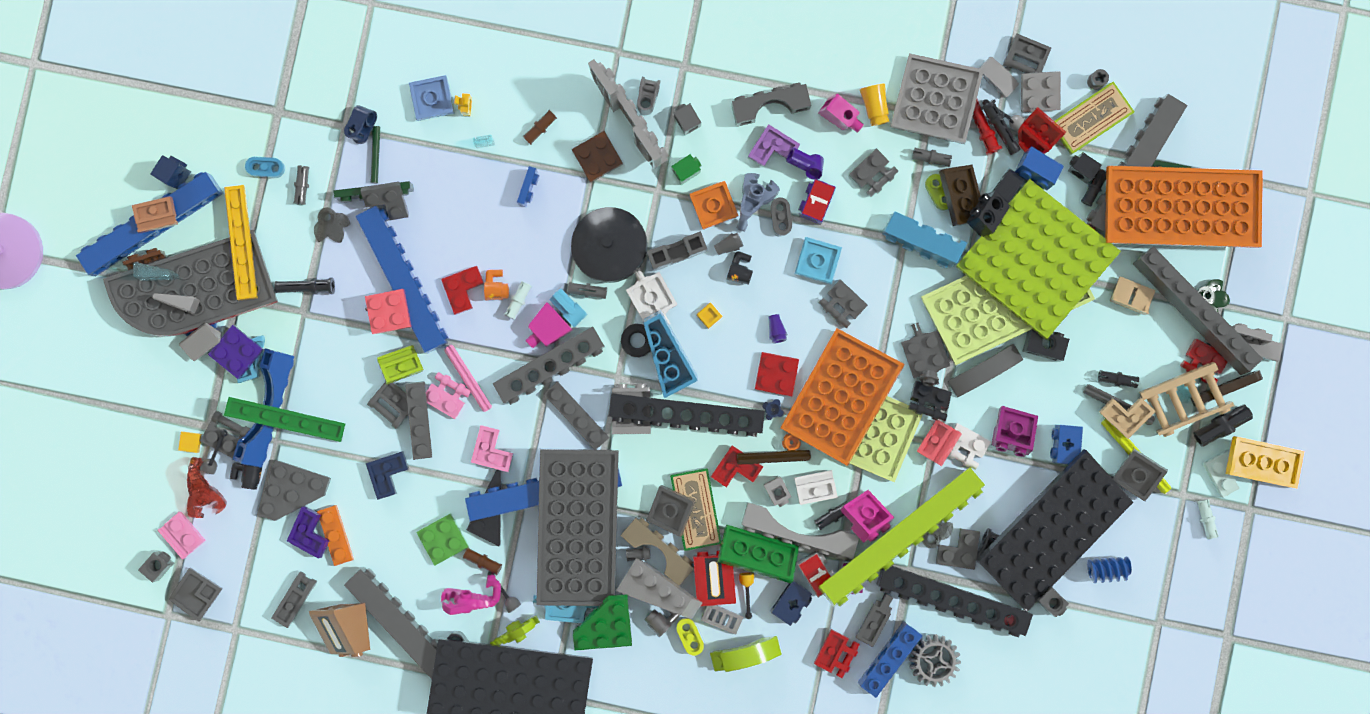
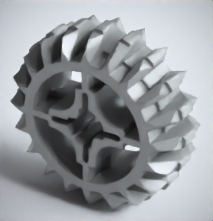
M934 634L932 640L930 635H926L927 641L921 638L919 640L921 644H916L915 646L917 648L916 651L912 650L910 652L914 657H909L908 660L914 663L910 664L909 668L915 669L912 672L913 676H918L917 680L919 682L924 680V685L928 686L931 682L932 687H936L938 682L942 687L944 686L943 680L949 684L951 683L950 676L954 679L956 678L953 672L960 671L956 665L961 664V660L956 658L961 656V654L955 652L958 647L952 645L950 639L945 642V636L942 635L939 639L938 635ZM937 646L936 648L934 647L931 653H924L927 648ZM943 647L948 651L949 663L942 659ZM936 657L940 662L933 665L928 658L935 659ZM920 658L928 664L927 674L921 669ZM939 668L946 669L939 675H933Z

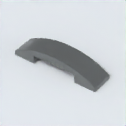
M1013 343L992 357L950 379L948 383L958 398L1023 361V358Z

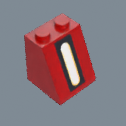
M717 550L716 554H708V551H701L693 556L696 598L702 602L701 606L736 604L733 566L717 562L720 550Z

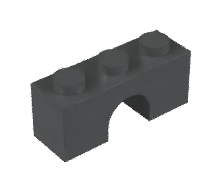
M700 231L686 236L673 244L647 251V255L653 271H657L703 254L708 249Z

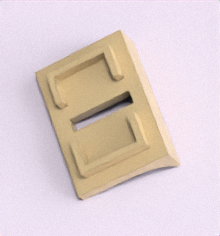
M1119 276L1110 302L1140 314L1148 315L1156 290ZM1136 288L1137 290L1130 305L1128 304V302L1132 295L1133 289Z

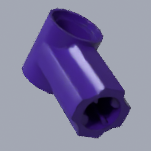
M794 147L789 151L786 158L787 163L806 171L805 174L809 179L814 180L822 177L824 158L821 155H809Z

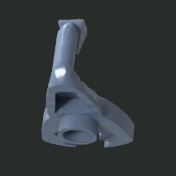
M745 174L742 185L743 197L740 218L736 227L739 231L745 232L748 227L747 220L752 214L759 210L762 205L771 202L779 194V186L771 179L766 188H764L761 184L757 183L760 174Z

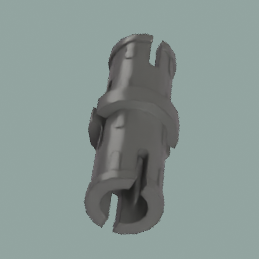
M914 147L913 160L925 161L930 165L933 163L947 167L951 165L952 160L950 159H952V155L938 153L933 149L928 151Z
M297 165L293 204L306 205L310 169L308 166L302 167V165Z
M569 282L568 294L585 296V298L606 299L607 287L592 286L591 283H586L585 285Z

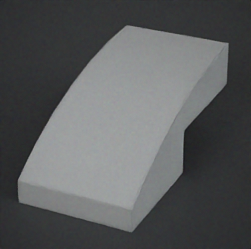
M992 56L979 67V69H984L982 77L988 84H992L1004 98H1007L1019 86L1018 81Z

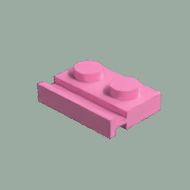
M178 512L163 527L157 530L181 559H185L206 541L182 512Z

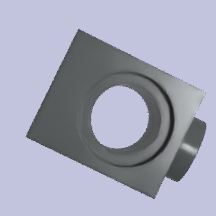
M684 103L675 108L674 118L685 136L702 126V122L691 103L687 105Z
M156 551L150 555L138 571L153 583L159 581L173 566L174 562L165 551ZM156 560L159 561L161 565L159 570L155 567Z
M1051 586L1041 598L1037 599L1038 603L1055 618L1063 615L1067 610L1066 607L1069 605ZM1052 598H1056L1057 603L1054 607L1049 606V602Z

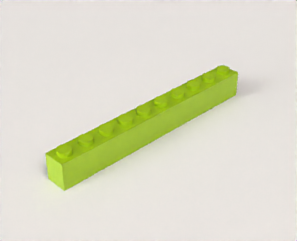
M969 467L820 585L819 590L833 607L836 605L841 607L849 600L847 597L851 593L856 595L864 588L862 585L866 581L870 583L879 576L878 572L884 569L886 571L894 564L893 560L899 557L901 559L909 552L908 548L910 546H918L924 540V535L927 533L933 534L939 529V523L942 521L948 522L954 517L952 514L957 509L959 511L963 510L969 505L968 500L972 497L976 499L983 494L982 489L985 484Z

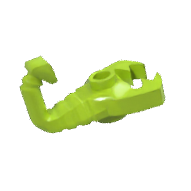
M534 615L522 623L519 619L505 627L507 632L492 640L490 644L501 645L514 640L516 643L521 642L527 638L525 634L535 628L536 624L540 623L538 617Z

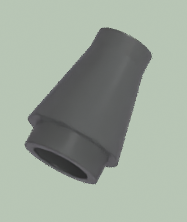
M738 232L729 234L719 243L715 244L714 248L719 256L724 253L740 250L744 245Z

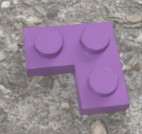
M768 124L748 155V158L764 167L773 152L786 159L789 151L793 147L798 149L800 143Z

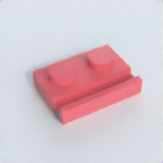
M940 420L935 421L917 452L942 466L962 433Z

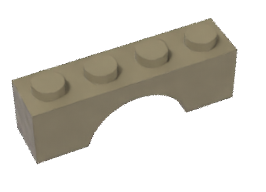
M635 517L620 536L634 548L641 545H653L659 548L666 558L664 574L680 586L694 570V566H692L694 562L686 555L682 557L677 553L679 549L671 542L667 544L662 540L664 536L657 530L653 532L648 527L650 524L644 518L638 519Z

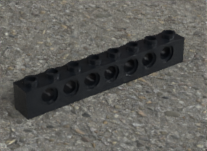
M611 393L608 417H612V421L623 422L624 418L631 419V423L635 424L651 421L650 425L662 426V423H670L669 427L681 428V425H688L690 430L699 431L700 427H706L708 432L719 433V429L727 430V434L738 435V431L746 432V436L757 437V433L763 434L765 410ZM629 403L634 406V412L631 415L624 413L623 407L625 404ZM645 406L653 408V414L650 417L643 415L642 410ZM664 408L672 410L671 418H663L662 410ZM682 411H690L691 419L689 421H684L681 418ZM703 412H707L710 415L708 423H703L700 420ZM723 414L729 417L727 425H722L719 421L720 416ZM742 416L748 419V425L744 428L738 423L739 418Z
M891 566L886 571L884 569L880 570L876 585L880 587L882 592L891 594V591L899 593L898 597L909 600L910 597L917 599L916 603L927 607L928 604L935 606L936 610L946 613V610L954 612L953 616L964 619L965 616L972 618L971 622L983 625V622L990 624L989 628L1000 632L1001 629L1008 630L1009 635L1018 638L1020 635H1027L1033 617L1032 613L895 566ZM899 577L902 578V586L895 587V579ZM915 584L921 585L919 593H913L912 591ZM938 590L939 597L935 600H932V591ZM956 596L958 599L957 604L950 606V598ZM974 602L976 604L975 610L968 612V605ZM989 609L994 610V615L991 618L986 617V612ZM1008 615H1012L1014 618L1011 625H1006L1004 622L1005 617Z

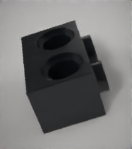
M996 190L984 193L979 197L978 204L970 211V217L966 221L980 237L993 234L1010 208V205Z

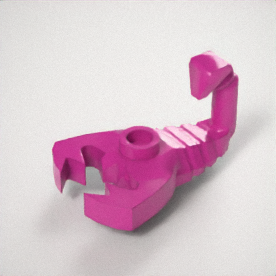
M495 575L487 576L486 588L493 587V596L472 593L470 590L446 588L441 595L442 609L448 615L470 613L472 610L493 607L500 600L501 583L496 580ZM451 598H454L455 604L450 601Z

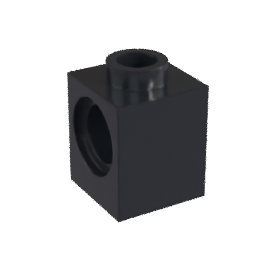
M1082 152L1078 156L1074 155L1070 160L1069 165L1071 166L1068 172L1087 184L1092 181L1102 164Z

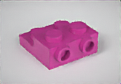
M869 489L844 505L841 509V512L853 524L851 530L863 543L867 540L873 542L879 536L878 533L880 531L883 534L891 528L890 523L895 518Z

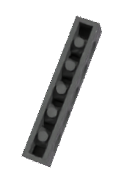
M592 326L492 384L504 404L509 402L512 405L520 400L519 396L526 393V395H529L537 390L536 386L540 384L545 386L552 382V377L557 374L560 376L565 375L570 371L569 368L576 365L578 367L587 362L585 358L591 355L593 357L603 353L602 349L605 348V345ZM583 342L589 345L586 353H580L578 349L579 345ZM565 352L572 354V359L568 363L562 360V355ZM554 362V371L547 372L545 369L546 363ZM532 371L538 373V379L535 382L529 380V373ZM516 380H519L522 384L519 391H514L512 388V384Z

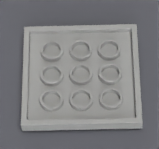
M909 53L890 128L965 145L984 69Z

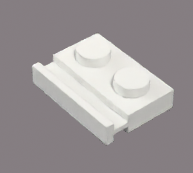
M832 470L794 477L799 505L838 498Z

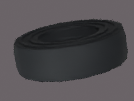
M635 323L624 329L620 342L626 354L640 358L651 352L644 324ZM635 333H640L645 337V343L640 348H635L630 343V338Z

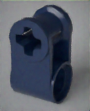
M356 105L344 128L345 136L353 139L357 144H364L368 140L369 134L377 121V112L364 106Z

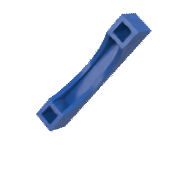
M267 348L264 349L260 363L265 385L263 405L280 408L282 405L284 390L288 385L289 373L294 364L293 355ZM254 423L247 434L238 440L232 460L241 464L262 467L267 458V449L272 440L274 427Z

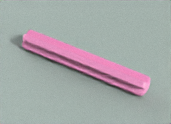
M453 345L447 346L444 349L446 355L482 411L487 412L492 408V405Z

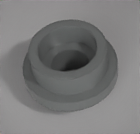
M930 370L923 371L919 378L925 386H934V384L939 382L938 374Z

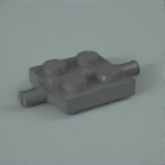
M919 322L912 324L915 336L910 340L901 342L913 379L920 377L923 371L930 370L937 373L941 369L949 367L950 364L938 330L922 333Z

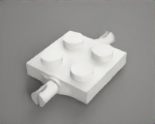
M639 268L634 273L638 281L635 285L626 289L643 322L646 317L661 310L670 325L671 323L666 313L678 305L660 272L645 277Z

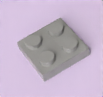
M1061 71L1021 73V112H1033L1037 107L1042 111L1061 110Z

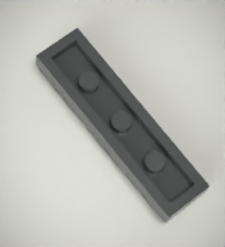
M425 381L405 383L413 460L433 458Z
M558 381L544 393V396L593 449L597 450L610 438Z

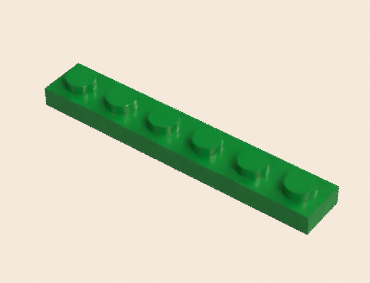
M228 397L224 416L338 442L342 441L346 423L233 397Z

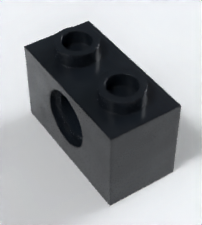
M1032 329L1027 332L1022 352L1061 362L1065 359L1070 339L1065 338L1063 333L1053 332L1048 338L1050 346L1047 349L1042 344L1044 338Z

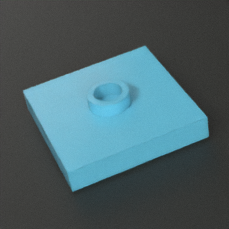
M805 237L795 274L832 284L842 247Z

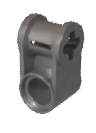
M642 76L637 99V109L640 114L650 115L653 112L661 80H649ZM647 101L651 105L648 108H643L641 103Z

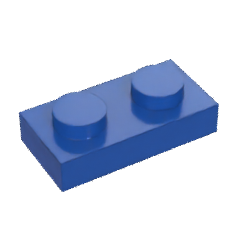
M528 167L517 200L518 205L526 207L527 203H531L534 194L531 192L533 185H537L540 175L537 174L538 171L534 167Z

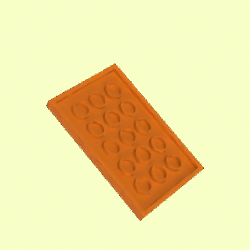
M836 328L780 428L848 466L905 364Z

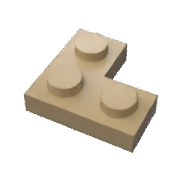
M1141 397L1127 411L1113 398L1099 411L1127 439L1156 412Z

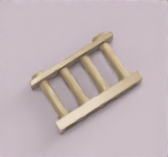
M1208 363L1139 392L1140 397L1143 400L1147 399L1156 411L1155 414L1162 427L1156 430L1159 436H1170L1178 428L1218 412L1219 415L1231 411L1230 407L1235 406L1231 401H1224L1214 379V372L1218 370L1216 363ZM1200 377L1206 379L1218 406L1206 410L1195 386V379ZM1183 384L1185 387L1187 386L1199 412L1190 417H1187L1176 392L1177 387ZM1163 392L1169 394L1180 421L1169 425L1157 399L1159 398L1158 394Z

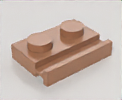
M170 196L132 205L138 233L178 225L173 198Z

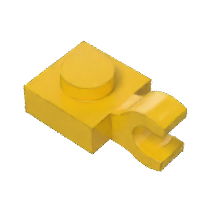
M462 93V98L455 95L454 104L458 105V110H460L463 116L471 117L472 96L467 93Z

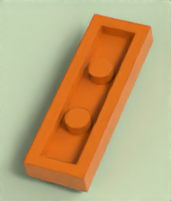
M334 505L317 511V513L321 514L319 520L324 536L329 540L328 548L334 566L354 560L338 506Z

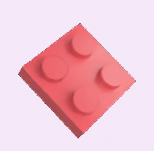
M404 289L365 296L373 335L411 327Z

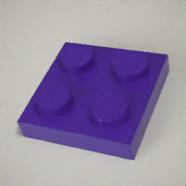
M232 325L208 355L233 376L240 379L263 352L264 348L238 327Z

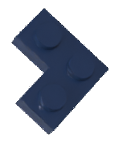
M404 451L366 463L377 500L397 494L391 475L409 470Z

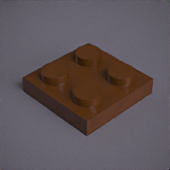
M605 131L571 149L590 183L623 165Z

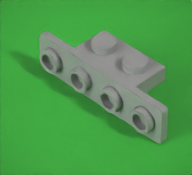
M1242 323L1232 326L1262 358L1275 362L1280 361L1283 344L1272 341L1273 334L1266 333V330L1260 328H1248V325Z

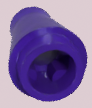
M774 314L769 316V339L772 340L773 344L786 341L788 334L780 319V315Z

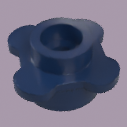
M774 399L770 403H763L762 408L765 409L767 420L783 416L784 411L781 410L779 399Z

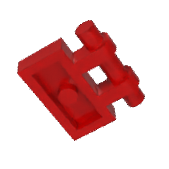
M1194 339L1185 355L1191 358V361L1189 363L1183 360L1180 367L1189 372L1196 369L1198 363L1206 365L1214 362L1218 367L1215 373L1221 374L1228 362L1213 347L1199 339ZM1200 377L1201 381L1207 384L1206 379Z
M831 629L814 664L832 673L834 667L839 668L836 676L843 679L845 673H848L851 668L849 665L853 657H856L858 654L857 650L860 643L853 641L849 647L846 645L849 638ZM842 651H844L847 654L843 662L838 661V659Z

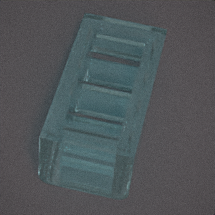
M138 262L133 264L134 277L140 281L179 279V275L172 270Z

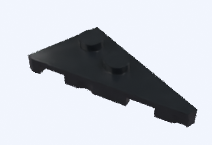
M495 471L485 493H488L489 488L498 486L501 490V471ZM501 514L470 521L466 530L500 546Z

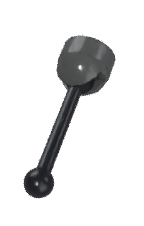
M222 429L220 431V438L212 457L203 461L200 467L201 471L211 475L216 473L218 465L215 457L223 438L228 434L227 430Z
M488 571L487 576H488V575H495V574L492 573V572H490V571ZM501 586V593L506 598L505 609L508 613H511L521 603L516 597H509Z

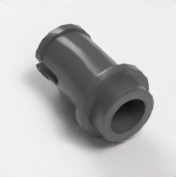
M643 546V548L626 549L627 562L634 561L636 558L644 561L651 559L650 548Z

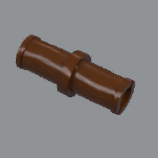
M548 110L538 122H534L535 125L522 137L532 145L542 133L545 134L547 132L546 129L558 118Z
M469 547L463 555V559L478 565L477 568H484L496 576L503 565L488 558V555H482Z

